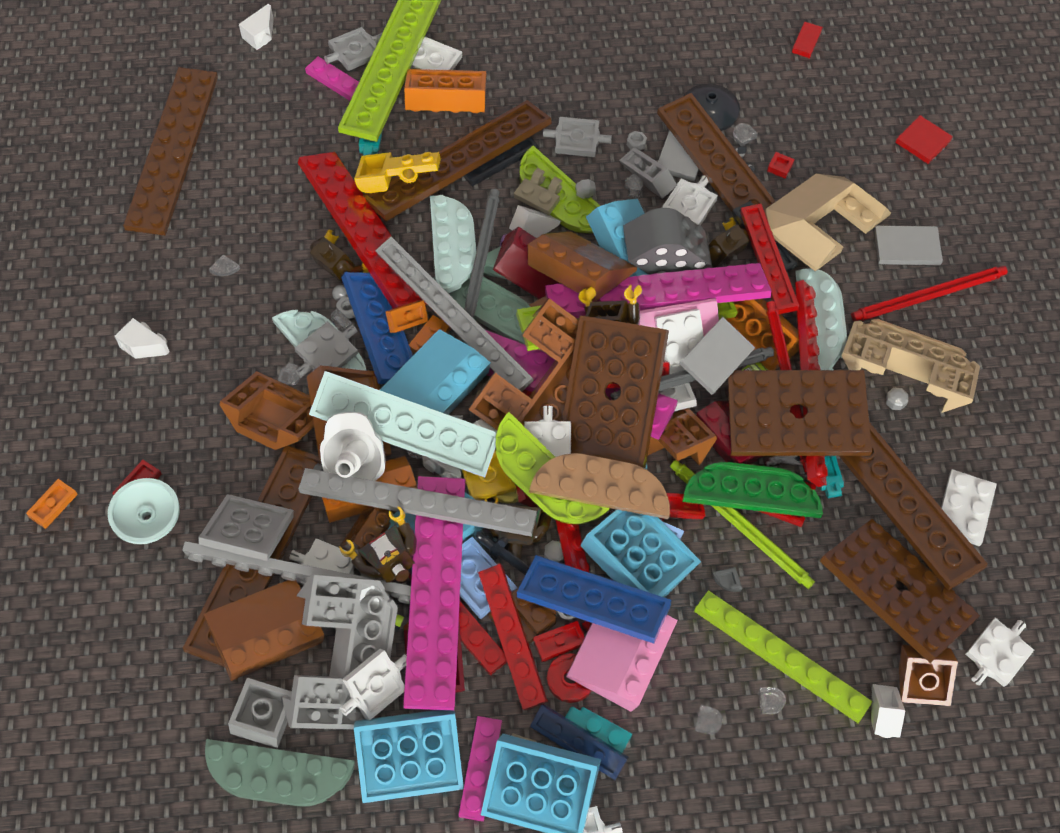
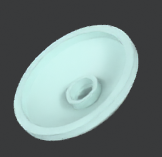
M152 478L137 479L127 483L115 493L108 507V521L114 533L122 540L133 544L152 543L167 535L175 526L180 512L179 500L174 490L163 481ZM145 516H151L148 520H144Z

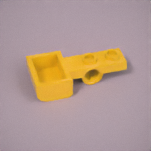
M391 152L361 156L354 178L356 186L364 193L384 192L388 190L391 177L399 175L402 181L412 183L417 179L418 173L438 171L441 160L439 152H425L419 155L407 154L402 157H392Z

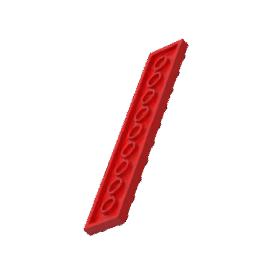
M329 152L299 157L298 165L392 308L395 309L421 301L422 299L375 251L392 236L379 216L368 204L365 197H363L364 194L357 188L356 182L337 154Z

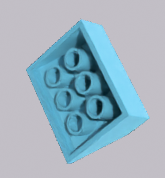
M638 199L614 201L597 207L586 216L599 246L629 262L623 225L645 214ZM637 267V271L629 277L649 274Z
M439 329L380 391L449 415L489 373L491 362L474 348Z
M615 510L589 532L580 545L613 581L661 597L667 596L701 562L658 517L622 510Z
M433 710L355 721L354 735L363 803L464 789L455 710Z
M502 734L496 743L481 815L545 833H583L601 759Z

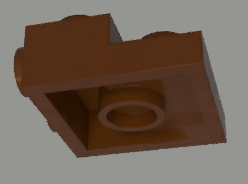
M370 507L362 511L340 544V547L343 550L349 551L351 546H349L346 540H350L354 544L355 552L359 555V549L388 530L391 525L389 522L391 519L389 511L377 507Z
M517 588L512 592L528 644L533 642V637L545 633L556 624V611L517 598V591L519 589ZM490 612L488 614V617L494 623L492 614Z

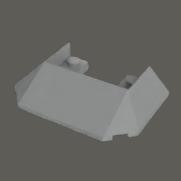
M311 574L297 594L298 597L305 598L302 624L306 626L336 628L330 675H294L291 697L282 696L290 728L354 729L355 721L365 720L358 707L353 709L347 716L341 712L340 707L351 699L350 693L342 679L379 649L385 650L389 659L391 657L398 607L385 592V587L381 581Z

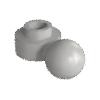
M335 286L332 296L338 301L336 304L338 315L343 319L354 318L355 315L345 286Z

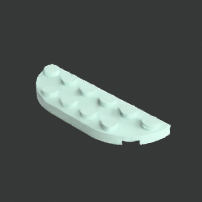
M444 195L430 196L435 279L449 294L462 287L461 284L468 278L471 279L476 256L474 222L470 211L461 202Z
M811 268L795 271L796 282L804 280L814 288L816 298H814V306L817 311L815 322L818 329V336L816 337L820 350L818 364L821 370H834L832 367L839 358H842L847 342L845 314L840 287L824 271H814Z
M290 310L272 317L274 324L294 347L298 346L327 321L335 327L325 316L313 311L308 313ZM359 353L341 367L366 370L365 363Z

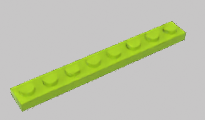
M709 590L695 608V613L855 722L859 723L872 704L873 701Z

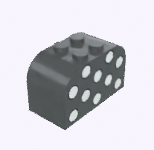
M653 209L623 225L628 261L649 275L713 268L706 231L702 226L697 225L689 217L684 216L675 209Z

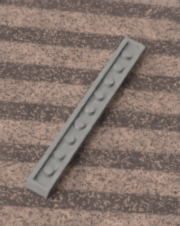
M392 237L375 250L467 345L474 348L491 362L490 368L493 372L497 373L521 392L534 381Z
M305 468L299 486V492L303 494L400 512L397 507L399 506L405 513L531 537L537 516V511L351 476L344 478L335 473Z
M186 541L182 550L189 556V560L195 562H203L204 559L212 561L213 565L226 567V564L235 565L237 570L248 572L249 568L258 570L259 574L265 576H272V573L280 574L281 578L291 581L300 578L305 579L304 582L306 583L311 574L376 580L272 558L264 561ZM379 580L385 587L384 590L388 596L399 598V602L410 604L411 586L393 582L386 583L383 580Z

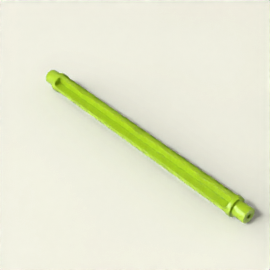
M677 460L673 461L670 465V468L676 472L675 474L686 484H688L693 475H696L685 464L682 465ZM711 505L799 584L802 583L807 589L812 587L815 581L809 576V573L735 508Z

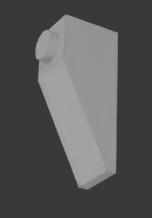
M635 147L619 160L651 192L662 199L677 186L666 167Z

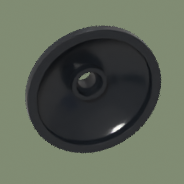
M700 84L692 87L684 94L685 96L692 93L721 131L730 128L738 119L740 112L739 101L730 90L723 86Z

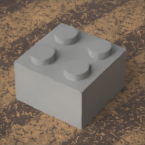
M247 678L228 723L230 734L278 748L288 723L282 696L291 697L292 691Z

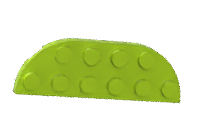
M534 146L529 148L521 160L520 182L522 183L525 178L530 181L537 168L545 171L543 174L545 180L540 186L547 190L554 177L561 179L560 185L562 189L557 194L560 196V201L550 215L561 221L560 224L569 230L580 233H593L586 216L600 205L591 197L583 199L578 197L575 190L576 183Z
M510 412L505 415L496 434V454L499 464L505 474L542 511L553 519L568 524L588 523L600 518L609 511L607 507L529 493L530 485L538 470L549 460L555 458V456Z

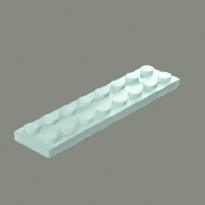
M327 371L324 372L309 413L311 416L328 421L329 418L338 413L360 412L368 417L374 431L380 435L382 441L484 478L496 448L497 432Z

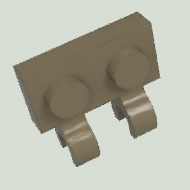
M537 168L530 181L526 178L522 181L514 192V198L550 215L560 201V196L557 194L562 189L560 185L562 180L554 177L547 190L540 186L545 180L543 176L545 171Z

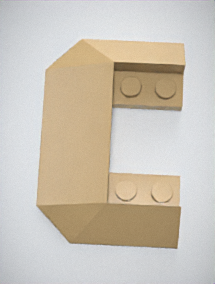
M815 174L766 208L765 215L774 239L811 269L817 271L841 253L843 246L814 223L832 210H836L866 234L889 217L891 212L849 179L842 176Z
M873 319L868 324H863L862 321H855L842 353V358L849 370H860L862 367L871 373L883 375L885 369L927 383L926 391L938 397H945L942 413L972 403L980 366L975 361L970 362L965 357L967 353L961 348L880 319Z

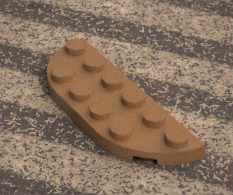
M578 453L557 456L549 460L538 470L529 489V493L668 519L670 515L667 493L660 481L652 473L635 464Z

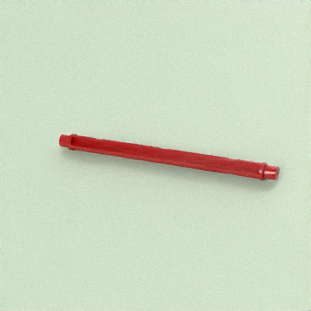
M1005 265L995 266L859 308L858 311L851 313V318L854 322L864 321L999 279L1001 276L1006 275L1008 270Z
M775 301L767 302L766 315L768 316L780 370H792L779 317V309H777ZM793 405L790 408V413L795 418H803L800 405ZM800 456V463L803 464L804 472H807L806 456Z

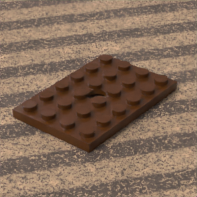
M580 315L562 421H571V453L627 462L646 468L669 330ZM612 382L619 384L621 388V395L616 400H610L605 393L607 385Z
M735 370L727 378L731 456H871L872 446L864 370ZM796 404L802 405L807 409V414L804 418H795L790 413V408Z
M873 519L869 520L827 552L820 560L828 570L929 663H932L980 617L972 606L962 600L953 589L947 590L932 571L924 566L916 556L905 549L898 540L894 539ZM896 581L902 582L908 590L899 591L895 587Z

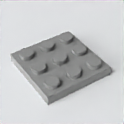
M227 494L200 534L199 545L268 561L293 519L294 510Z

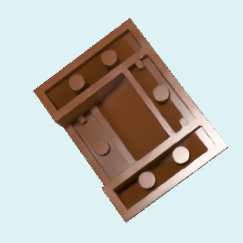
M257 371L220 401L222 410L236 432L274 450L298 442L314 427L313 416L309 415L311 410L310 395Z

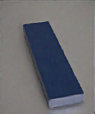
M545 704L541 705L530 725L531 728L568 751L601 759L599 771L614 780L617 779L629 758Z

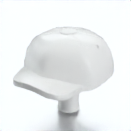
M344 412L335 414L328 419L325 426L324 440L320 446L323 471L335 473L344 478L351 476L372 481L380 478L384 473L386 465L384 446L380 435L374 431L368 417L360 412Z

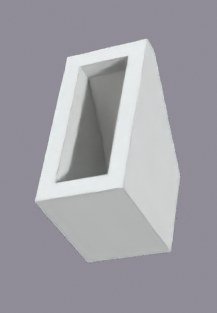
M267 4L239 24L242 38L256 50L272 40L274 19L271 5Z
M518 205L509 229L513 231L520 227L538 238L557 227L561 221L551 215Z
M873 684L871 723L874 733L885 738L892 736L900 737L905 708L898 688Z

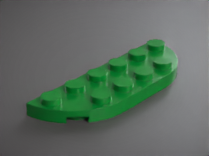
M732 462L714 463L705 466L703 470L693 475L685 488L682 502L813 518H821L823 515L819 496L814 489L812 490L803 481L804 479L801 476L785 469Z

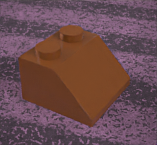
M902 645L899 662L900 697L902 702L951 706L958 663L951 648H946L932 663H929L911 645Z

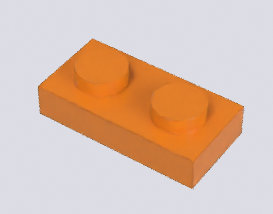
M423 300L385 311L390 333H396L428 322Z
M432 315L410 342L411 352L416 353L439 329L448 334L451 328L443 320Z
M57 479L26 514L46 529L78 494L70 486Z

